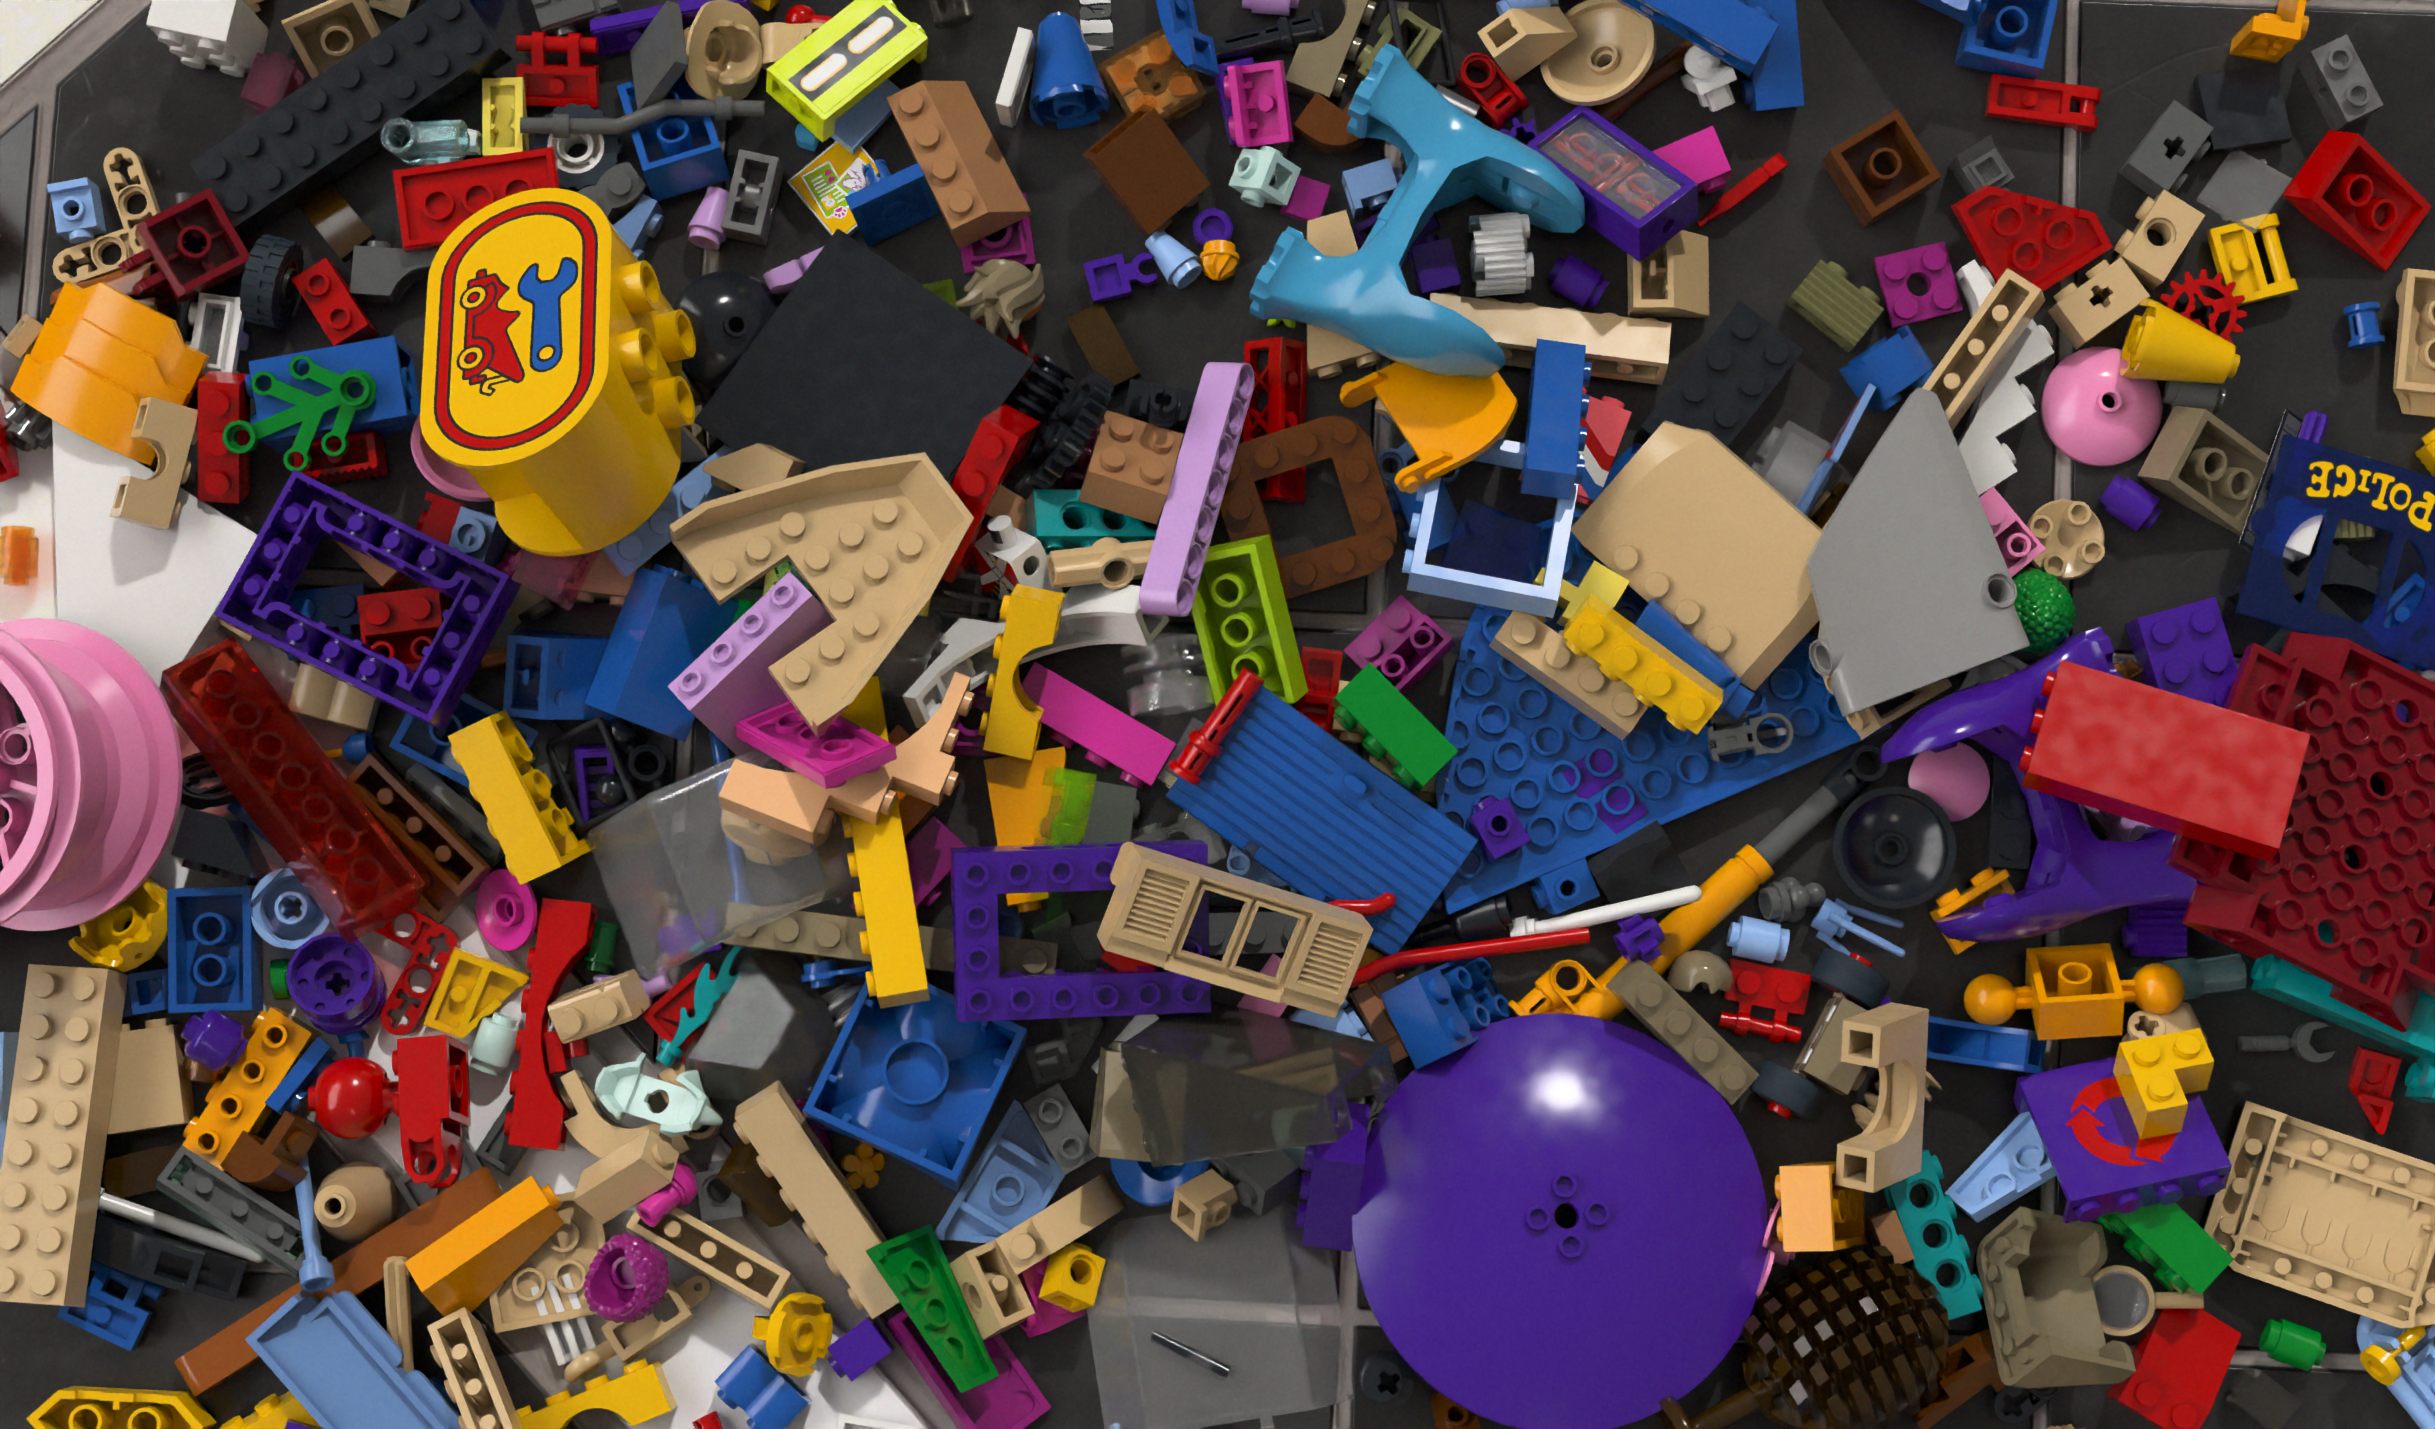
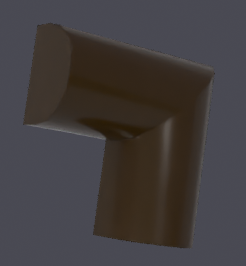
M739 1137L717 1177L769 1227H777L786 1223L795 1215L797 1209L791 1211L786 1206L779 1193V1190L782 1189L779 1182L774 1176L768 1178L757 1162L756 1157L759 1153L751 1142L745 1144Z

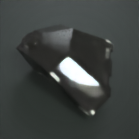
M760 950L745 955L737 968L740 975L728 994L725 992L721 994L706 1018L710 1023L698 1043L692 1041L685 1052V1072L698 1070L705 1095L710 1098L746 1101L778 1080L791 1099L809 1098L839 1036L826 1002L816 988H811L810 981L802 982L801 975L805 973L790 953Z

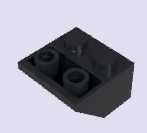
M185 807L171 852L173 856L184 858L183 867L218 875L219 869H223L221 878L257 886L259 879L272 872L250 828L243 822Z

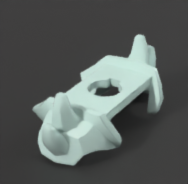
M642 1052L633 1062L604 1067L596 1078L594 1092L607 1110L615 1115L614 1119L620 1120L628 1113L661 1124L660 1132L668 1137L687 1135L690 1131L697 1130L702 1125L718 1126L723 1123V1119L710 1108V1100L705 1095L698 1070L679 1074L675 1080L686 1088L676 1086L641 1074L646 1054ZM666 1091L669 1095L667 1108L661 1113H653L650 1104L647 1103L650 1094L655 1095L657 1092Z

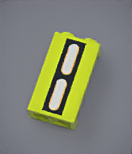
M854 0L767 68L766 92L821 142H824L834 134L835 120L911 59L918 63L926 59L928 37L920 25L910 22L898 11L892 0Z

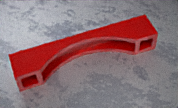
M542 898L541 907H537V921L534 932H538L536 948H530L527 957V972L532 973L530 989H524L521 1000V1012L526 1013L524 1030H518L515 1044L516 1054H521L519 1070H514L510 1079V1095H515L513 1112H507L504 1122V1136L509 1137L508 1145L565 1151L568 1129L564 1121L569 1119L570 1110L558 1090L553 1073L549 1072L544 1032H549L551 1017L548 1013V1006L556 1000L565 979L577 962L589 952L594 929L593 923L597 919L598 907L592 903Z

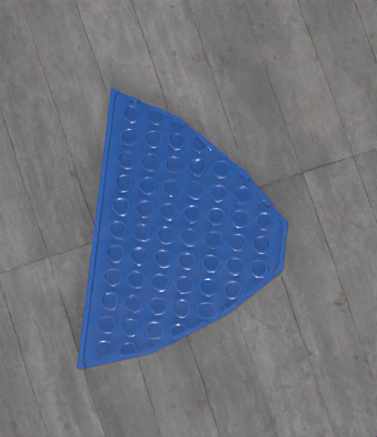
M1574 509L1571 527L1584 514V510ZM1554 517L1503 538L1487 576L1532 584L1542 567L1545 568ZM1570 530L1562 579L1578 587L1594 560L1605 567L1607 566L1585 548ZM1627 585L1613 609L1635 625L1649 603ZM1476 603L1459 646L1443 734L1458 750V753L1436 776L1434 787L1435 808L1476 838L1467 821L1471 815L1476 813L1472 806L1492 795H1495L1497 801L1507 797L1525 832L1529 834L1531 841L1527 845L1492 863L1488 861L1479 842H1477L1443 889L1446 915L1449 916L1567 864L1603 851L1656 820L1662 826L1892 728V726L1888 724L1861 740L1856 730L1849 725L1846 716H1842L1835 696L1826 688L1822 675L1818 674L1814 669L1809 657V647L1815 639L1807 633L1755 691L1740 682V685L1754 693L1753 698L1743 711V713L1747 712L1748 717H1745L1746 726L1748 725L1747 719L1756 718L1767 713L1781 714L1791 722L1793 739L1784 751L1776 754L1754 755L1753 750L1720 755V762H1714L1710 758L1706 729L1709 726H1713V730L1716 731L1715 723L1711 724L1709 719L1697 735L1689 729L1683 732L1673 726L1666 719L1667 713L1655 704L1647 708L1630 734L1624 740H1620L1490 648L1489 644L1513 610ZM1557 606L1553 618L1545 617L1547 620L1545 624L1557 633L1560 630L1564 631L1565 628L1557 624L1564 611L1560 606ZM1767 719L1758 726L1757 732L1785 727V725L1780 720ZM1787 735L1761 739L1759 742L1762 746L1776 748L1785 742ZM1596 750H1605L1613 761L1612 768L1606 773H1598L1590 766V755ZM1585 757L1584 764L1586 770L1594 777H1608L1616 768L1622 773L1621 777L1589 799L1579 798L1574 792V789L1580 783L1581 777L1580 771L1574 763ZM1569 767L1575 773V782L1572 787L1561 773ZM1620 787L1628 793L1629 804L1625 809L1616 811L1608 806L1606 796ZM1634 791L1648 810V813L1616 834L1597 817V810L1594 804L1601 800L1602 807L1606 812L1611 815L1620 816L1632 808L1634 804ZM1492 819L1491 825L1495 831L1502 832L1505 830L1506 824L1503 819Z

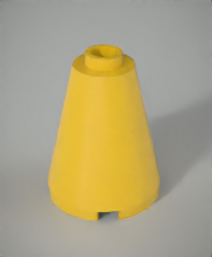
M2145 298L2142 300L2140 306L2147 308L2143 316L2134 314L2123 344L2120 358L2127 360L2128 364L2127 369L2119 368V374L2122 377L2223 384L2227 377L2233 378L2240 363V355L2235 354L2236 347L2234 344L2153 299Z

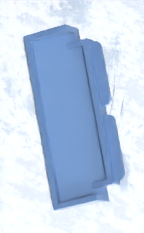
M302 1290L292 1296L245 1339L323 1429H461L458 1422V1416L460 1415L421 1371L413 1370L409 1373L405 1371L400 1365L404 1358L402 1349L355 1295L348 1290H343L339 1293L334 1291L321 1302L312 1292Z

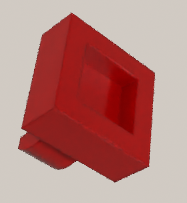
M556 1030L544 1032L550 1073L573 1071L571 1058L590 1055L588 1039H577L563 1044Z

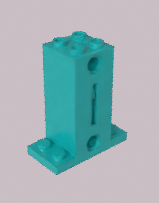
M2320 922L2318 925V935L2323 942L2331 944L2333 932L2327 924ZM2273 954L2256 959L2250 974V978L2254 980L2251 987L2252 991L2419 1058L2417 1063H2413L2406 1074L2405 1085L2408 1088L2405 1097L2420 1103H2435L2434 997L2417 989L2419 997L2407 1031L2402 1033L2330 997L2333 984Z

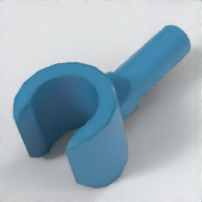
M799 123L795 130L797 145L801 148L815 151L819 139L802 123Z

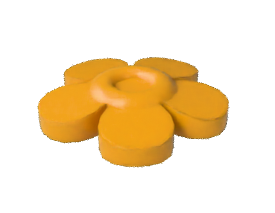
M859 1143L855 1148V1155L846 1154L841 1161L842 1169L849 1172L845 1178L854 1190L861 1187V1185L869 1189L875 1187L879 1182V1175L874 1170L879 1171L885 1165L884 1156L878 1152L873 1153V1148L865 1143Z

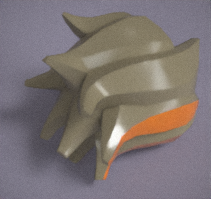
M990 259L980 267L974 266L976 272L964 287V291L968 292V294L956 301V306L972 305L969 318L975 322L983 319L981 326L996 335L998 330L999 338L1006 343L1009 332L1014 339H1017L1019 325L1036 315L1044 303L1045 294L1043 293L1044 281L1041 264H1036L1033 272L1016 261L1006 259Z

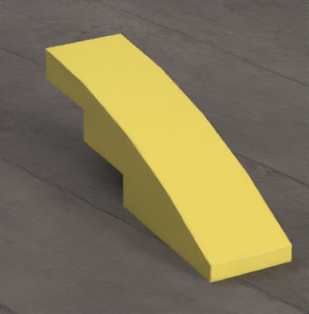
M523 77L482 78L483 157L529 150L528 133H520V117H527Z

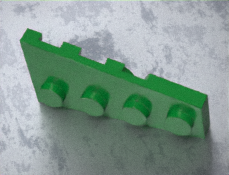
M931 1224L866 1250V1253L961 1393L999 1376Z

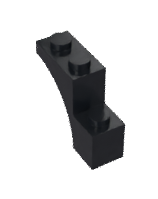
M2325 539L2314 544L2310 555L2304 558L2294 574L2290 572L2291 566L2278 556L2264 554L2255 558L2226 598L2260 622L2271 617L2285 601L2300 592L2317 588L2343 591L2355 595L2372 605L2384 600L2394 586L2384 580L2386 576L2381 570L2371 564L2366 563L2363 565L2351 556L2352 551L2346 545L2337 540L2329 541Z

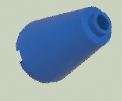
M1065 12L1051 13L1038 27L1029 104L1031 119L1042 127H1046L1045 121L1056 122L1057 129L1061 130L1081 128L1100 120V112L1103 109L1106 112L1109 111V96L1078 20Z

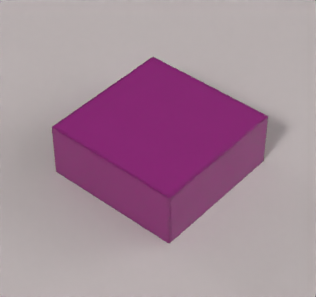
M1299 175L1287 206L1282 205L1280 214L1306 223L1308 220L1321 217L1331 185Z

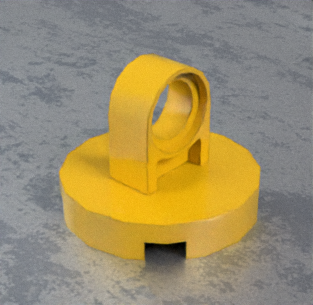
M795 1292L788 1294L782 1299L771 1316H754L751 1337L766 1340V1351L769 1361L777 1372L795 1377L807 1376L815 1371L811 1366L814 1365L817 1358L824 1359L828 1353L827 1347L830 1346L832 1339L833 1320L830 1313L824 1312L821 1303H825V1301L821 1297L804 1292Z

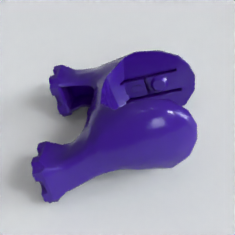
M2101 627L2067 637L2060 646L2046 657L2017 672L1996 680L1957 690L1917 711L1881 746L1880 761L1881 763H1887L1928 750L1938 753L1956 747L1959 740L1968 737L2010 762L2027 801L2038 845L2025 888L2012 894L2005 892L1988 897L1983 903L1957 911L1935 922L1937 929L1949 939L1990 943L2007 942L2049 934L2070 924L2124 907L2150 903L2189 904L2196 885L2208 886L2166 865L2177 835L2176 833L2151 826L2135 841L2099 840L2091 830L2082 804L2021 786L2025 772L2018 770V766L2025 745L2032 748L2037 734L2030 733L2029 730L2036 708L2044 710L2048 697L2040 695L2047 672L2055 673L2062 659L2123 678L2114 667L2112 657L2114 649L2110 637L2104 634Z

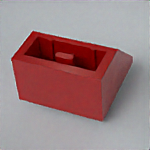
M431 587L357 596L361 642L389 659L393 657L416 672L425 656L422 654L424 647L431 645L444 621L442 617L444 610H450L449 596Z

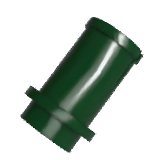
M594 921L588 957H583V962H586L585 970L609 975L611 967L616 965L615 962H612L620 926Z

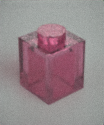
M257 52L240 97L251 108L265 112L298 90L305 76L294 66L296 61L277 52H272L271 57Z

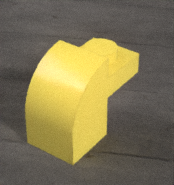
M1594 560L1578 587L1562 579L1557 606L1562 607L1564 611L1557 624L1565 627L1566 623L1590 592L1613 609L1630 581ZM1542 567L1533 581V585L1542 586L1545 568Z

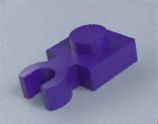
M1122 253L1083 263L1093 305L1132 295L1131 283L1137 282L1142 286L1155 284L1158 281L1156 273L1143 275L1139 271L1142 264L1153 261L1152 254L1141 253L1133 259L1132 263L1125 264Z

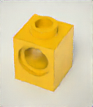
M1069 1243L1067 1246L1050 1254L1038 1298L1073 1313L1094 1306L1106 1259L1092 1254V1249L1084 1244ZM1071 1268H1072V1269L1074 1270V1272H1075L1076 1282L1073 1280V1278H1072V1276H1071V1272H1070V1269H1071Z

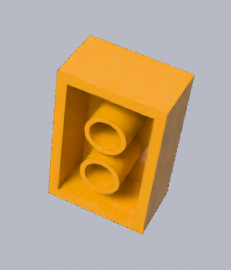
M1836 1161L1779 1166L1780 1174H1777L1775 1177V1194L1777 1199L1781 1200L1782 1217H1779L1777 1220L1778 1240L1783 1242L1784 1252L1836 1251L1854 1245L1867 1244L1864 1191L1835 1185Z

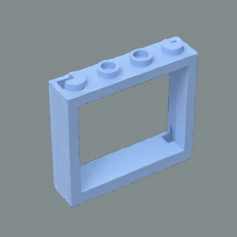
M1498 439L1494 445L1473 459V461L1522 470L1525 443ZM1578 454V459H1583L1584 455ZM1441 476L1420 486L1417 491L1416 501L1424 502L1422 513H1413L1409 537L1417 538L1415 549H1406L1402 568L1403 573L1410 574L1407 590L1544 617H1554L1579 484H1574L1570 500L1557 498L1542 586L1425 564Z

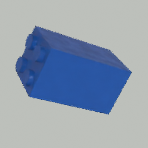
M395 336L248 361L250 374L245 375V385L251 399L254 398L256 414L251 416L252 424L296 406L274 396L256 394L252 389L251 380L257 372H271L278 377L279 381L317 397L333 390L312 379L303 381L294 378L289 371V364L298 355L311 357L318 366L340 375L348 370L358 369L369 373L374 378L377 385L376 399L370 407L357 411L349 433L374 430L381 437L412 432L414 423L420 414L421 403L413 354ZM302 360L298 363L297 372L301 376L309 372L308 362ZM264 376L260 379L259 387L262 391H268L271 388L272 382L268 376ZM359 382L351 387V394L354 398H359L363 394V386ZM339 407L325 412L315 439L322 438L325 434L331 432ZM301 423L261 439V442L284 455L287 450L292 448V443L295 441Z
M658 564L654 565L653 570L639 567L584 704L685 742L695 715L687 709L667 686L731 627L739 604L727 600L719 606L702 582L692 579V576L678 570L666 568Z

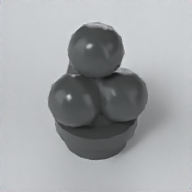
M1785 877L1780 881L1769 883L1767 888H1762L1759 891V908L1766 920L1798 922L1805 916L1807 906L1818 907L1824 903L1826 891L1818 883H1809L1804 887L1801 886L1797 879Z

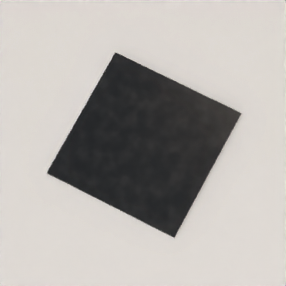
M837 229L695 418L694 423L734 451L760 443L771 445L806 462L801 474L832 465L925 452L947 481L963 460L982 418L1005 403L1034 361L852 237Z

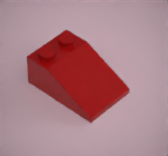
M2328 130L2283 193V196L2308 220L2383 271H2387L2432 208V205L2359 133Z
M2157 1309L2132 1351L2136 1372L2125 1381L2113 1384L2106 1396L2159 1429H2200L2214 1404L2242 1334L2203 1309Z

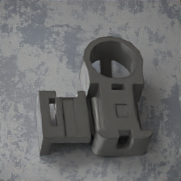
M1722 711L1719 715L1713 714L1710 722L1711 724L1715 723L1716 731L1713 730V726H1709L1706 729L1710 758L1714 762H1720V755L1753 750L1754 755L1782 752L1791 744L1793 739L1791 722L1781 714L1767 713L1756 718L1747 719L1748 725L1746 726L1745 717H1748L1747 712L1742 713L1737 721ZM1767 719H1777L1785 725V727L1757 732L1758 726ZM1787 735L1785 742L1776 748L1762 746L1759 742L1761 739Z

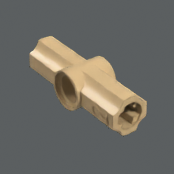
M1105 537L1096 541L1091 547L1050 551V554L1047 555L1050 584L1052 588L1102 583L1103 586L1109 589L1123 588L1131 580L1144 577L1154 540L1121 543L1113 537Z

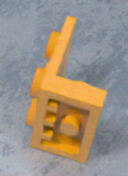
M2279 0L2277 14L2262 13L2258 16H2253L2232 38L2229 54L2277 63L2288 51L2291 52L2294 45L2299 40L2305 38L2309 26V16L2304 15L2306 1L2309 2L2310 0Z

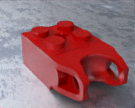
M448 1035L397 1039V1050L392 1053V1069L394 1075H398L399 1092L394 1093L393 1109L396 1117L400 1119L401 1148L405 1171L416 1184L427 1183L431 1189L448 1188L455 1184L461 1174L463 1157L462 1127H471L468 1045ZM416 1158L418 1159V1167L420 1174H418L415 1170L414 1164ZM436 1158V1167L430 1173V1162ZM449 1160L452 1167L451 1173L445 1180L439 1181Z

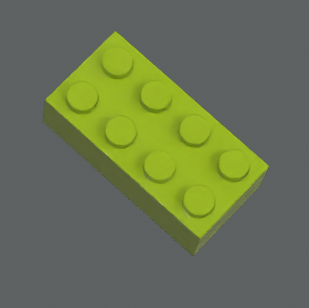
M1270 535L1210 546L1191 610L1215 705H1218L1243 667L1248 668L1261 677L1265 682L1262 686L1286 703L1292 704L1297 702L1309 691Z

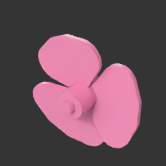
M1778 1200L1774 1209L1770 1208L1769 1222L1762 1245L1767 1248V1254L1756 1292V1300L1761 1295L1764 1286H1766L1773 1263L1787 1266L1788 1260H1794L1796 1252H1784L1783 1242H1780L1778 1237H1775L1777 1220L1779 1217H1782L1781 1200Z

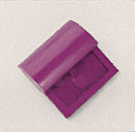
M1400 595L1343 652L1361 671L1371 663L1404 696L1455 646V643L1426 614L1420 613Z

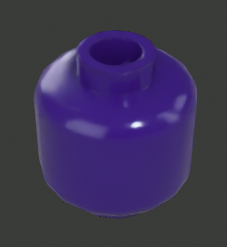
M214 1009L206 1011L200 1018L193 1015L181 1033V1037L187 1040L184 1046L186 1056L212 1071H219L225 1066L232 1068L239 1060L248 1042V1039L243 1037L244 1028L241 1023Z

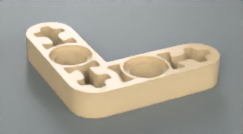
M128 148L113 149L107 154L103 163L104 172L124 229L67 248L58 253L53 261V273L64 284L66 281L74 284L119 271L118 265L144 250L135 236L136 226L161 211L142 159ZM122 159L133 164L128 167L130 180L135 183L133 185H128L126 178L120 172L115 171L121 167L120 161ZM136 194L145 195L147 199L145 210L140 214H130L127 210V202L130 197ZM113 244L119 245L122 252L120 260L114 265L104 264L101 255L105 247ZM91 252V259L97 266V270L94 271V268L87 264L77 269L76 277L65 273V270L70 268L69 261L71 260L79 264L90 262L91 259L87 254Z

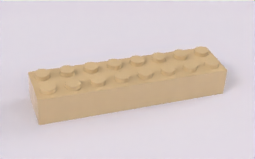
M28 965L0 1171V1302L85 1308L128 975L101 968Z

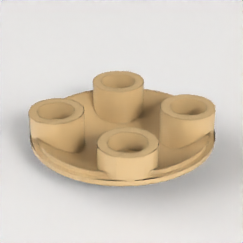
M2068 499L2051 501L2037 509L2027 523V527L2045 547V550L2034 558L2031 563L2036 569L2055 575L2058 580L2079 578L2091 571L2104 557L2105 539L2103 527L2096 514L2085 502Z

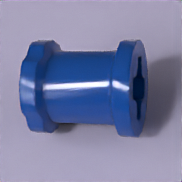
M2366 302L2344 307L2343 315L2348 317L2351 340L2347 342L2348 349H2365L2386 343L2385 336L2380 335L2377 317V311L2380 309L2379 302Z

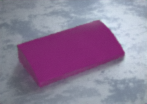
M905 1309L884 1323L957 1429H1024L1052 1408L1000 1333L983 1340L999 1376L961 1393Z

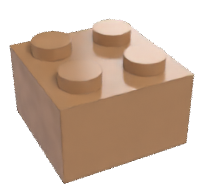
M1106 410L1095 439L1078 501L1157 525L1168 495L1184 434Z

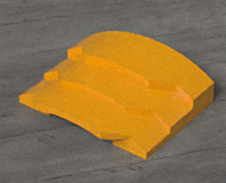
M66 281L50 317L46 318L31 354L25 355L10 391L37 411L81 436L124 456L153 466L158 465L155 450L146 442L130 438L140 399L152 396L187 407L210 356L184 343L176 320L136 301L107 283L100 282L83 289L70 281Z

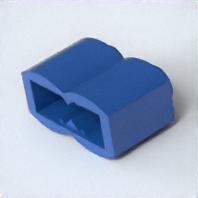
M754 1343L748 1345L714 1381L720 1387L717 1395L726 1405L733 1410L739 1406L747 1413L750 1418L746 1423L751 1429H786L812 1402L811 1398L786 1374L776 1371L770 1363L768 1356Z

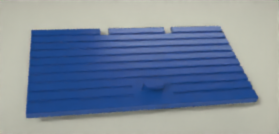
M1262 685L1220 743L1223 747L1221 749L1222 753L1218 758L1213 757L1202 772L1200 784L1195 786L1179 776L1165 796L1239 850L1243 851L1249 841L1255 843L1260 848L1252 859L1305 897L1323 902L1326 896L1333 900H1371L1384 893L1394 894L1396 903L1392 908L1374 916H1363L1373 928L1369 943L1387 956L1399 952L1478 842V839Z

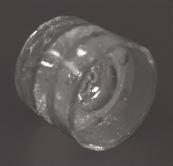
M1179 632L1158 634L1149 646L1129 644L1120 648L1122 660L1141 661L1140 663L1123 668L1125 676L1143 677L1144 680L1143 684L1127 690L1132 718L1175 715L1215 705L1209 677L1192 676L1191 669L1205 664L1203 654L1188 655V652L1201 649L1198 634H1182Z

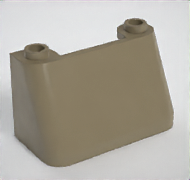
M2019 1207L1980 1242L1976 1255L1977 1269L1984 1293L1983 1298L2001 1381L2005 1385L2031 1389L2119 1384L2136 1372L2130 1347L2125 1342L2115 1340L2106 1344L2091 1280V1276L2105 1264L2108 1258V1247L2102 1225L2081 1221L2065 1224L2063 1216Z

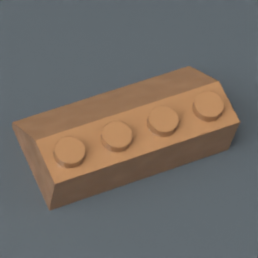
M922 80L886 97L893 117L916 163H919L933 197L959 249L1032 215L965 81Z

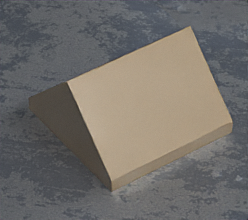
M328 0L281 21L312 79L381 33L370 6H368L365 0Z

